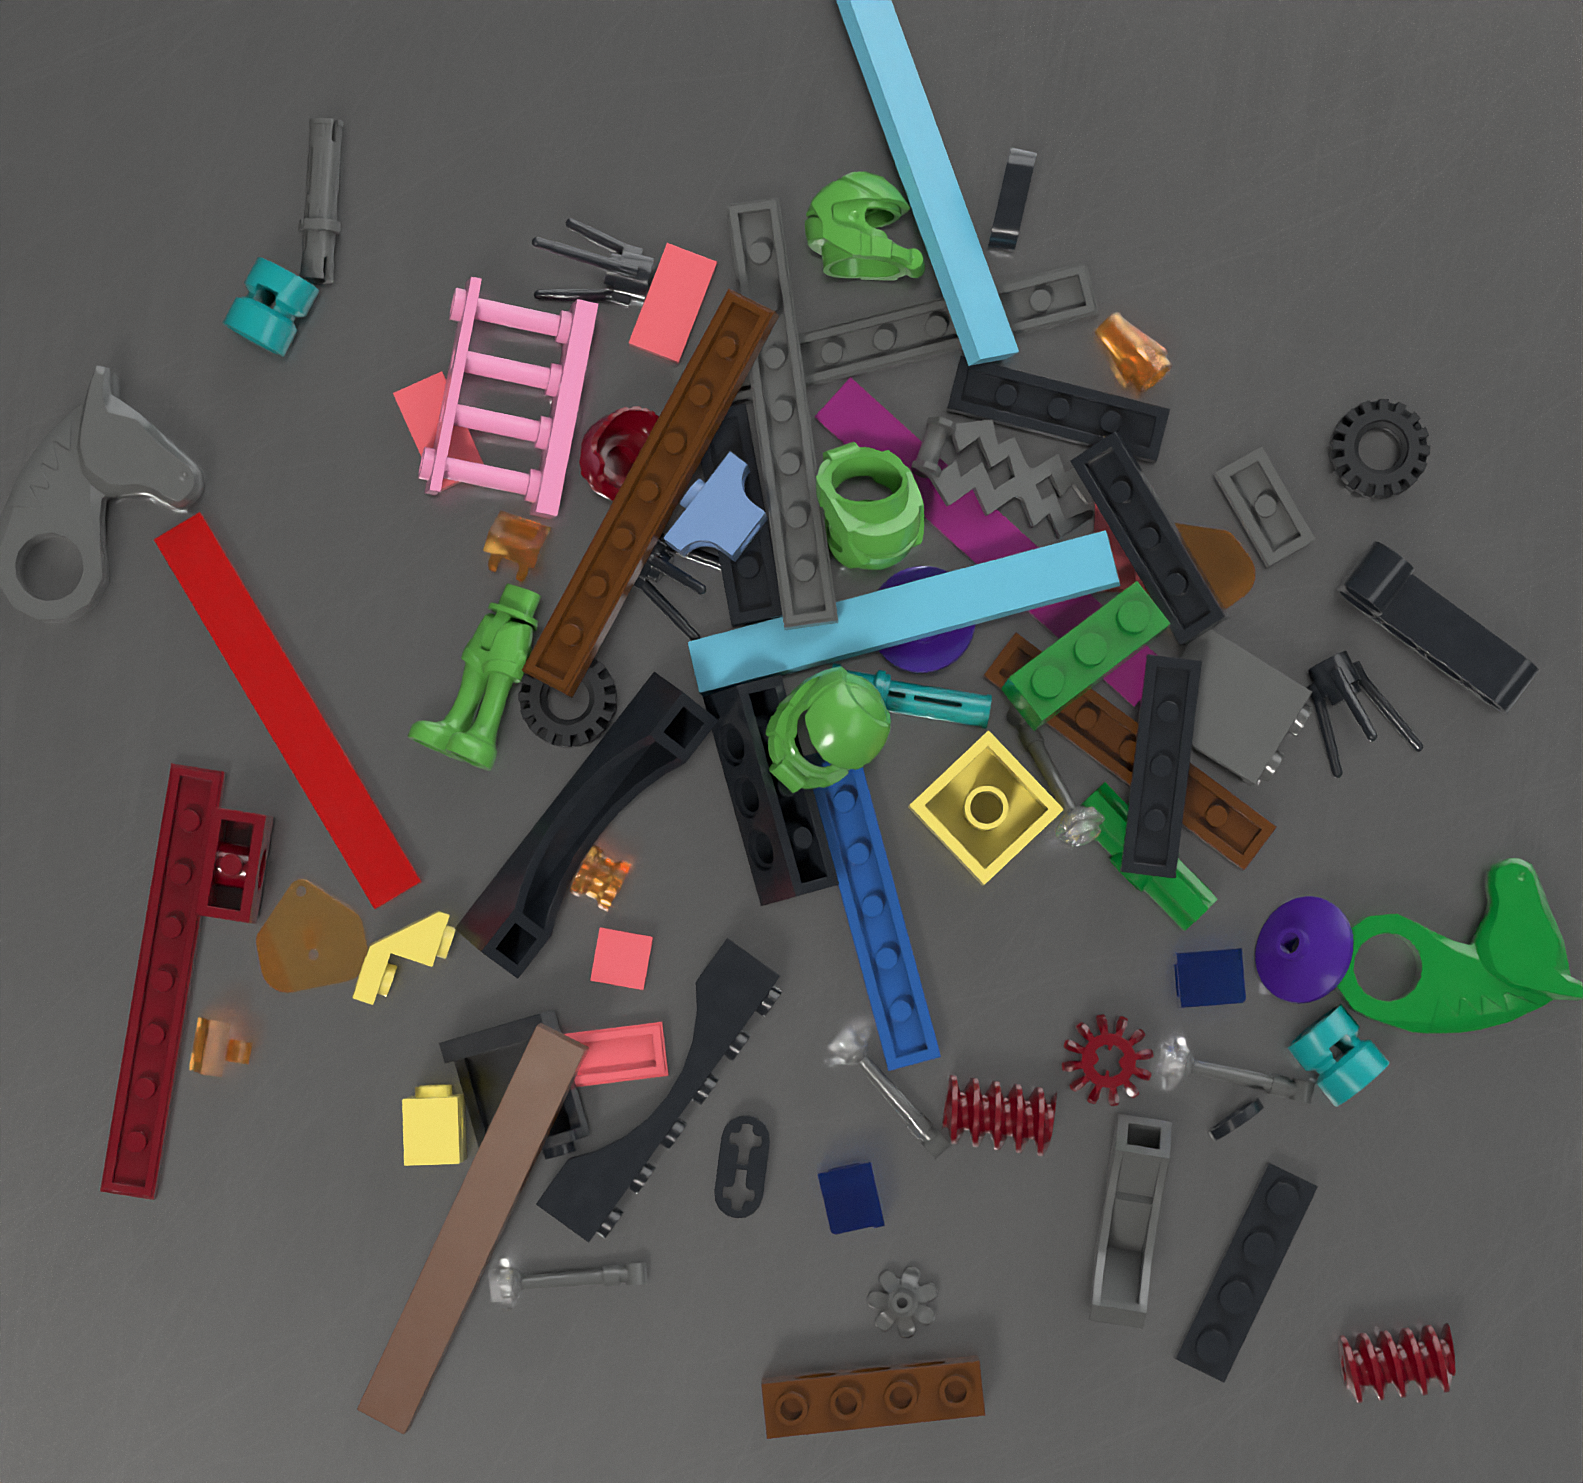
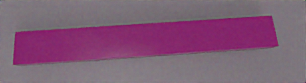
M851 377L814 416V419L843 445L855 442L859 447H869L881 452L889 450L900 458L910 471L913 461L917 459L922 441ZM939 458L937 465L942 471L948 465ZM912 473L924 503V519L975 565L1039 548L997 509L985 516L973 489L951 505L946 506L930 479ZM1091 594L1031 609L1027 612L1059 640L1103 607V605ZM1148 646L1103 679L1108 686L1132 707H1135L1141 700L1146 655H1157Z

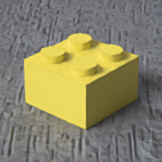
M989 730L908 806L982 886L1064 810Z

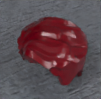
M640 406L623 407L599 419L584 434L579 460L581 475L597 494L614 501L659 418L654 411H649L647 408L642 409Z

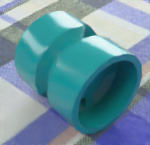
M257 257L244 281L248 290L247 295L235 298L222 324L251 342L284 357L298 332L294 324L295 319L307 316L320 290L281 266L264 258ZM275 301L276 304L273 309L268 307Z
M1342 1004L1336 1005L1323 1014L1286 1047L1305 1071L1316 1070L1318 1073L1317 1086L1335 1107L1341 1105L1362 1090L1390 1063L1370 1039L1360 1040L1358 1038L1360 1026ZM1333 1045L1342 1051L1335 1059L1329 1049Z

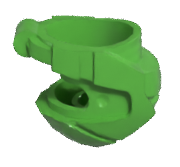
M867 171L851 172L827 184L811 200L806 212L805 236L809 247L822 255L823 272L826 275L836 278H860L861 280H898L899 277L903 276L918 278L925 272V262L919 250L901 247L888 239L884 231L876 229L894 223L902 215L908 213L911 208L901 192L882 176Z
M855 442L847 443L823 453V462L816 476V495L820 507H823L825 511L824 515L826 518L824 522L827 543L834 558L847 568L882 570L902 561L913 547L922 543L924 534V503L910 469L889 450L881 452L869 447H859ZM871 476L877 483L888 487L893 494L880 500L865 499L852 501L841 497L835 490L843 481L849 478Z
M843 667L827 669L804 680L776 708L777 711L771 716L765 734L769 737L768 751L773 761L769 771L792 793H795L801 788L814 789L831 786L849 774L848 771L850 769H860L868 764L885 745L891 727L890 713L886 709L878 689L867 679L848 673ZM805 710H807L805 722L811 743L821 757L831 763L830 766L819 767L809 763L797 749L794 739L797 735L798 719Z

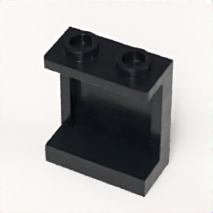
M554 1010L439 1043L444 1063L453 1061L455 1063L478 1147H480L536 1026L542 1023L560 1032ZM575 1081L542 1147L545 1160L577 1151L574 1141L590 1135Z

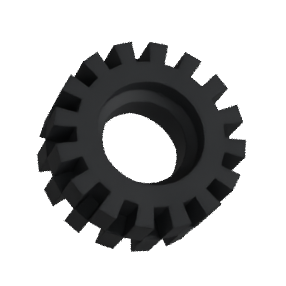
M1379 399L1374 402L1368 400L1354 409L1352 408L1335 426L1336 429L1331 435L1329 442L1331 445V452L1328 454L1329 462H1333L1335 468L1333 473L1337 480L1341 478L1346 484L1345 488L1351 493L1356 491L1361 494L1360 497L1371 499L1372 497L1379 498V500L1388 499L1391 496L1399 495L1406 491L1424 473L1427 466L1426 460L1430 455L1431 445H1427L1426 439L1429 434L1427 428H1422L1419 420L1421 418L1415 411L1410 413L1405 409L1407 405L1400 402L1396 404L1390 403L1389 399ZM1373 429H1383L1395 436L1399 443L1400 454L1397 462L1391 468L1375 470L1368 467L1362 461L1359 455V442L1366 432Z
M595 658L593 659L581 681L589 692L588 707L581 716L571 720L560 719L550 711L547 704V694L551 686L528 674H524L521 681V690L518 693L520 712L528 728L536 736L554 746L575 748L589 742L592 743L599 738L600 734L608 729L617 709V690L612 676L600 661Z

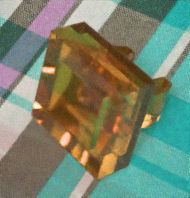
M500 510L488 532L483 551L491 553L488 560L489 570L496 572L502 558H506L518 563L519 570L516 574V579L523 581L531 567L535 568L542 555L551 527Z
M198 1016L189 1070L203 1075L222 1077L225 1061L249 1064L252 1043L229 1038L231 1023Z

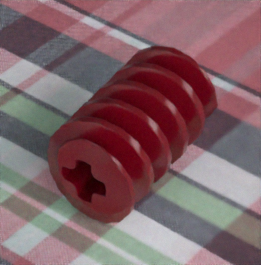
M949 1074L942 1129L943 1127L948 1128L951 1144H958L964 1131L968 1130L973 1147H979L986 1133H989L992 1136L994 1150H1001L1007 1137L1011 1136L1013 1137L1016 1153H1023L1029 1139L1035 1141L1037 1155L1044 1156L1050 1145L1053 1132L1057 1090L1049 1104L1046 1103L1042 1087L1035 1086L1028 1101H1025L1020 1084H1013L1007 1097L1004 1098L1000 1082L993 1080L985 1095L981 1094L977 1078H970L964 1091L961 1092L957 1076Z
M1448 1323L1443 1325L1440 1339L1431 1325L1423 1326L1418 1342L1409 1327L1400 1329L1397 1345L1387 1330L1378 1333L1375 1347L1366 1333H1359L1357 1335L1354 1350H1352L1344 1335L1338 1337V1354L1343 1383L1346 1389L1351 1390L1357 1404L1363 1403L1366 1387L1372 1386L1379 1401L1385 1400L1388 1384H1394L1400 1398H1406L1410 1381L1416 1382L1422 1396L1428 1395L1431 1379L1437 1378L1444 1393L1450 1392L1456 1369L1453 1339Z

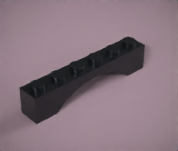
M653 672L454 929L480 952L518 979L552 936L557 913L566 890L580 863L599 835L639 793L665 774L685 764L719 720L683 691L656 672Z
M727 938L695 982L697 1012L693 1041L683 1070L668 1096L648 1119L624 1137L596 1151L570 1157L536 1205L588 1243L596 1232L603 1238H606L624 1213L616 1207V1204L628 1188L638 1194L656 1169L647 1161L657 1147L661 1144L669 1150L688 1123L679 1118L691 1100L701 1106L720 1080L711 1072L721 1058L725 1056L733 1062L751 1037L743 1028L756 1011L765 1017L783 992L775 986L780 975Z

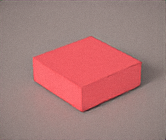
M600 927L590 981L644 990L654 937Z

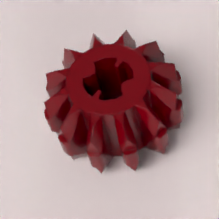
M1098 1014L1095 1017L1098 1032L1095 1035L1092 1034L1086 1024L1079 1022L1075 1028L1086 1040L1081 1046L1072 1040L1064 1041L1063 1048L1079 1053V1060H1066L1061 1063V1069L1068 1072L1081 1070L1082 1074L1073 1079L1069 1084V1087L1074 1092L1083 1088L1089 1081L1092 1082L1087 1094V1102L1091 1104H1096L1102 1087L1106 1088L1109 1105L1117 1106L1119 1105L1118 1086L1121 1085L1126 1094L1131 1098L1139 1095L1137 1087L1129 1080L1132 1074L1142 1080L1148 1081L1151 1078V1072L1136 1067V1060L1153 1058V1050L1141 1049L1134 1051L1132 1047L1145 1037V1032L1142 1029H1137L1126 1039L1122 1036L1128 1023V1019L1123 1016H1119L1115 1021L1112 1033H1108V1023L1104 1014ZM1103 1045H1105V1049L1111 1051L1114 1045L1120 1052V1055L1115 1060L1119 1069L1109 1075V1071L1103 1069L1102 1075H1100L1094 1068V1065L1099 1061L1098 1055L1095 1052Z

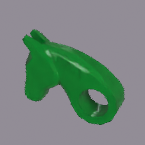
M1506 858L1492 864L1485 872L1487 906L1485 915L1479 923L1470 944L1449 939L1397 913L1362 917L1351 925L1354 940L1352 960L1347 973L1334 990L1349 1010L1367 1019L1407 1032L1427 1034L1462 1033L1511 1022L1546 1005L1552 1000H1583V982L1571 977L1563 937L1534 867L1531 863L1521 858ZM1379 934H1390L1403 940L1412 950L1416 962L1415 978L1410 988L1400 997L1388 1001L1377 1000L1366 994L1357 983L1354 973L1355 956L1361 945L1371 937Z

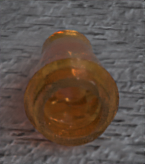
M1119 312L1108 317L1095 331V335L1103 343L1127 387L1134 385L1140 393L1146 392L1156 385L1172 368L1173 364L1166 357L1168 350L1126 321Z

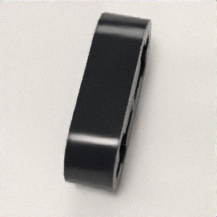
M1010 148L989 239V247L1011 252L1015 251L1037 156L1035 152Z
M739 1115L731 1119L725 1126L721 1136L714 1189L715 1202L725 1215L733 1218H746L754 1214L760 1207L764 1193L770 1134L765 1123L751 1115ZM742 1124L753 1125V1134L761 1136L762 1139L761 1146L751 1147L748 1164L738 1163L739 1146L736 1143L730 1142L731 1133H739L742 1129ZM737 1169L747 1170L746 1188L755 1192L754 1199L745 1200L742 1209L733 1208L732 1199L723 1196L724 1187H732L734 1185Z

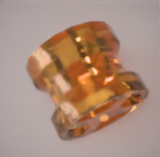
M593 845L569 892L578 897L588 895L596 899L598 907L608 912L618 896L632 868V864L624 860L615 862L606 857L603 849Z

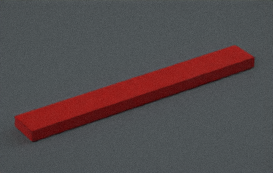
M198 512L153 539L373 908L377 910L422 883L421 878L203 514Z

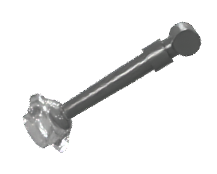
M1014 706L1011 707L1007 712V721L1018 730V738L1024 749L1030 752L1054 796L1064 809L1065 814L1062 816L1059 826L1055 829L1056 837L1065 844L1071 843L1073 847H1080L1090 843L1101 833L1099 825L1105 820V817L1100 812H1097L1094 807L1076 806L1058 769L1044 746L1045 740L1039 729L1033 731Z
M852 1024L847 1026L828 1044L833 1054L827 1062L831 1066L857 1064L885 1099L907 1123L906 1127L917 1139L920 1138L923 1141L921 1144L935 1159L939 1157L951 1144L938 1129L934 1130L932 1128L933 1123L923 1112L919 1113L866 1055L869 1048V1037L872 1034L870 1027L865 1026L857 1030Z
M1180 1035L1176 1037L1173 1045L1163 1044L1157 1065V1075L1166 1078L1167 1089L1176 1088L1179 1082L1193 1073L1267 1091L1268 1095L1282 1098L1290 1096L1291 1100L1311 1104L1315 1083L1296 1078L1293 1081L1289 1080L1287 1076L1274 1073L1270 1076L1194 1060V1056L1187 1046V1040Z
M499 1257V1268L488 1269L490 1301H501L502 1312L510 1311L512 1304L520 1296L522 1290L602 1284L603 1287L620 1286V1283H626V1285L647 1284L646 1262L624 1263V1266L621 1267L618 1264L602 1265V1268L521 1276L519 1271L510 1265L507 1258Z

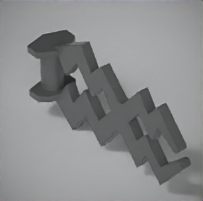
M941 416L928 417L926 432L917 459L912 463L911 473L930 479L946 506L951 505L973 489L984 515L987 516L1012 498H1018L1023 505L1031 528L1048 516L1058 538L1094 516V511L1089 509L1065 519L1056 493L1041 499L1036 484L1049 476L1059 498L1072 486L1085 504L1093 501L1075 468L1072 467L1064 472L1059 453L1031 468L1027 465L1015 437L998 444L993 419L955 424L953 421ZM947 435H952L956 452L961 451L977 439L989 468L1007 458L1012 478L994 489L983 462L961 477L957 460L941 471L937 464Z

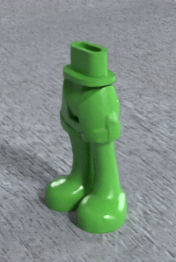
M509 583L506 584L498 604L489 603L488 609L496 614L487 613L484 615L473 637L463 650L460 659L466 663L461 686L451 710L442 721H416L412 724L407 735L409 739L460 762L465 761L480 769L491 771L497 758L496 738L510 689L513 683H520L525 674L522 669L532 652L533 632L537 630L539 623L538 620L533 618L541 600L539 594Z

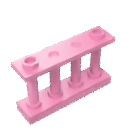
M470 277L465 283V288H455L449 320L458 321L434 446L433 448L424 447L418 479L427 480L424 493L431 495L440 493L443 478L524 495V501L532 502L530 515L552 519L558 515L598 303L577 299L570 305L569 312L561 310L560 315L478 298L482 279ZM474 319L555 336V342L563 344L559 364L551 363L550 367L547 368L468 351ZM463 373L545 389V395L553 396L549 417L540 416L539 421L458 404ZM453 425L534 442V448L542 449L539 469H530L529 474L447 457Z

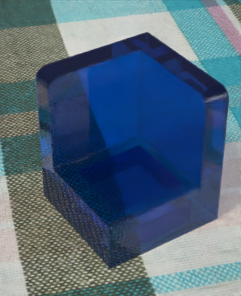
M1242 948L1172 953L1178 1008L1243 1003L1246 1000Z
M870 1160L817 1171L832 1234L837 1235L873 1226L874 1228L885 1226Z

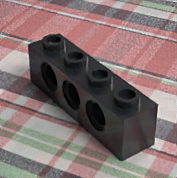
M781 675L737 685L703 697L706 711L719 720L712 728V733L761 906L839 885L813 789L801 788L797 792L792 793L769 771L773 761L769 756V737L765 732L771 716L777 711L776 708L787 697ZM797 734L794 739L795 744L797 746L798 751L803 756L802 748Z

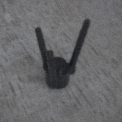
M573 218L566 220V227L616 253L611 252V256L608 258L540 237L533 238L532 245L536 248L606 269L604 284L614 286L613 290L539 289L534 292L536 300L576 301L579 299L584 301L614 302L629 306L631 296L644 300L655 258L642 255L643 248L627 245Z
M662 533L634 586L642 590L691 641L700 639V634L649 581V579H652L658 583L666 574L700 595L705 594L707 591L704 584L672 564L675 556L668 551L676 554L679 553L667 545L664 540L665 534ZM697 548L685 556L721 570L719 556Z
M1347 651L1340 652L1308 670L1314 683L1306 688L1312 691L1310 697L1315 705L1333 777L1340 778L1343 775V770L1326 703L1327 698H1329L1332 706L1346 701L1367 739L1373 742L1378 738L1368 715L1356 696L1362 692L1360 687L1416 752L1423 750V744L1413 733V730L1368 678L1360 661L1352 663Z

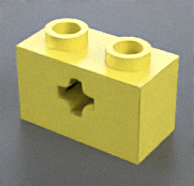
M452 1084L419 1085L420 1087H415V1096L402 1099L404 1166L462 1163L467 1159L466 1103L464 1095L452 1094Z

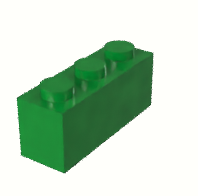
M1136 581L1011 675L1001 690L1031 729L1036 731L1156 640L1171 623L1139 582Z

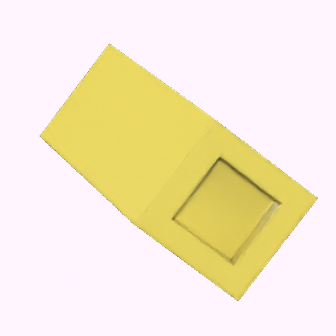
M436 911L369 944L352 998L373 1005L377 994L387 997L397 969L396 965L388 963L391 953L431 967L436 956L446 959L455 933L454 927L447 925L450 915Z

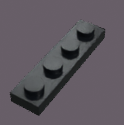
M960 356L947 411L983 420L993 419L995 423L1089 447L1094 446L1112 433L1118 432L1122 435L1136 459L1152 463L1157 462L1170 412L1169 408L991 363L968 366L964 356Z
M746 404L730 406L701 460L705 483L728 453L732 452L745 462L750 470L745 481V495L752 503L766 513ZM766 521L735 562L718 550L732 627L783 617L775 558L768 521Z
M1112 433L1070 460L1153 601L1171 623L1169 628L1180 645L1185 646L1230 618V615L1120 433Z
M1146 655L1120 872L1176 879L1202 665L1200 660Z
M1269 1162L1266 1163L1175 1353L1174 1358L1225 1383L1318 1186Z

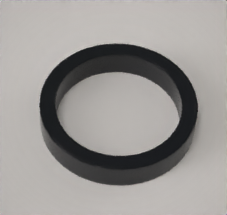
M1259 1098L1251 1100L1214 1125L1208 1131V1134L1213 1141L1219 1140L1258 1114L1264 1108Z

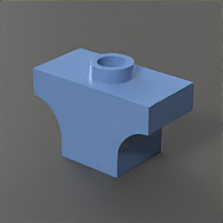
M729 452L706 483L699 478L690 487L680 502L685 511L664 537L667 545L683 557L696 548L712 547L723 552L734 562L739 558L768 520L766 513L752 503L745 495V481L750 473L749 467L745 462L732 452Z

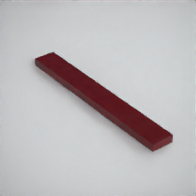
M171 763L100 1192L155 1200L157 1196L203 916L195 915L207 837L212 807L221 808L227 772Z

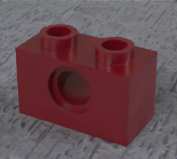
M212 807L195 915L257 924L274 817Z

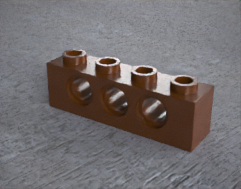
M977 1355L762 1378L761 1381L767 1439L985 1416L980 1361Z

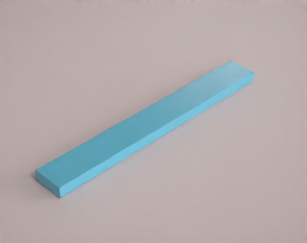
M836 0L968 366L1007 359L1018 353L1019 350L892 1Z
M1105 530L836 602L838 623L785 630L783 617L689 641L688 646L698 690L704 697L737 685L777 675L791 674L1121 585L1109 537Z

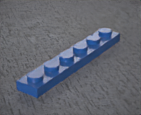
M819 753L804 756L813 765L819 767L831 765ZM862 767L856 770L850 769L848 771L849 774L837 783L825 788H814L813 791L838 877L839 890L888 1071L939 1058L941 1055Z

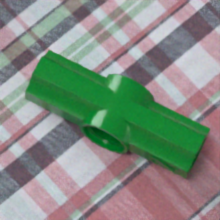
M1104 782L1078 807L1077 811L1083 812L1087 817V820L1081 825L1083 829L1110 854L1108 859L1120 872L1128 805ZM1180 853L1178 855L1176 879L1120 872L1139 892L1145 891L1182 931L1187 930L1218 900L1197 875L1191 872L1179 859Z

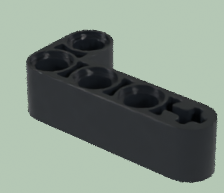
M1378 541L1369 545L1337 588L1340 595L1488 705L1503 714H1508L1537 675L1539 669L1513 647L1413 575L1414 567L1398 553Z

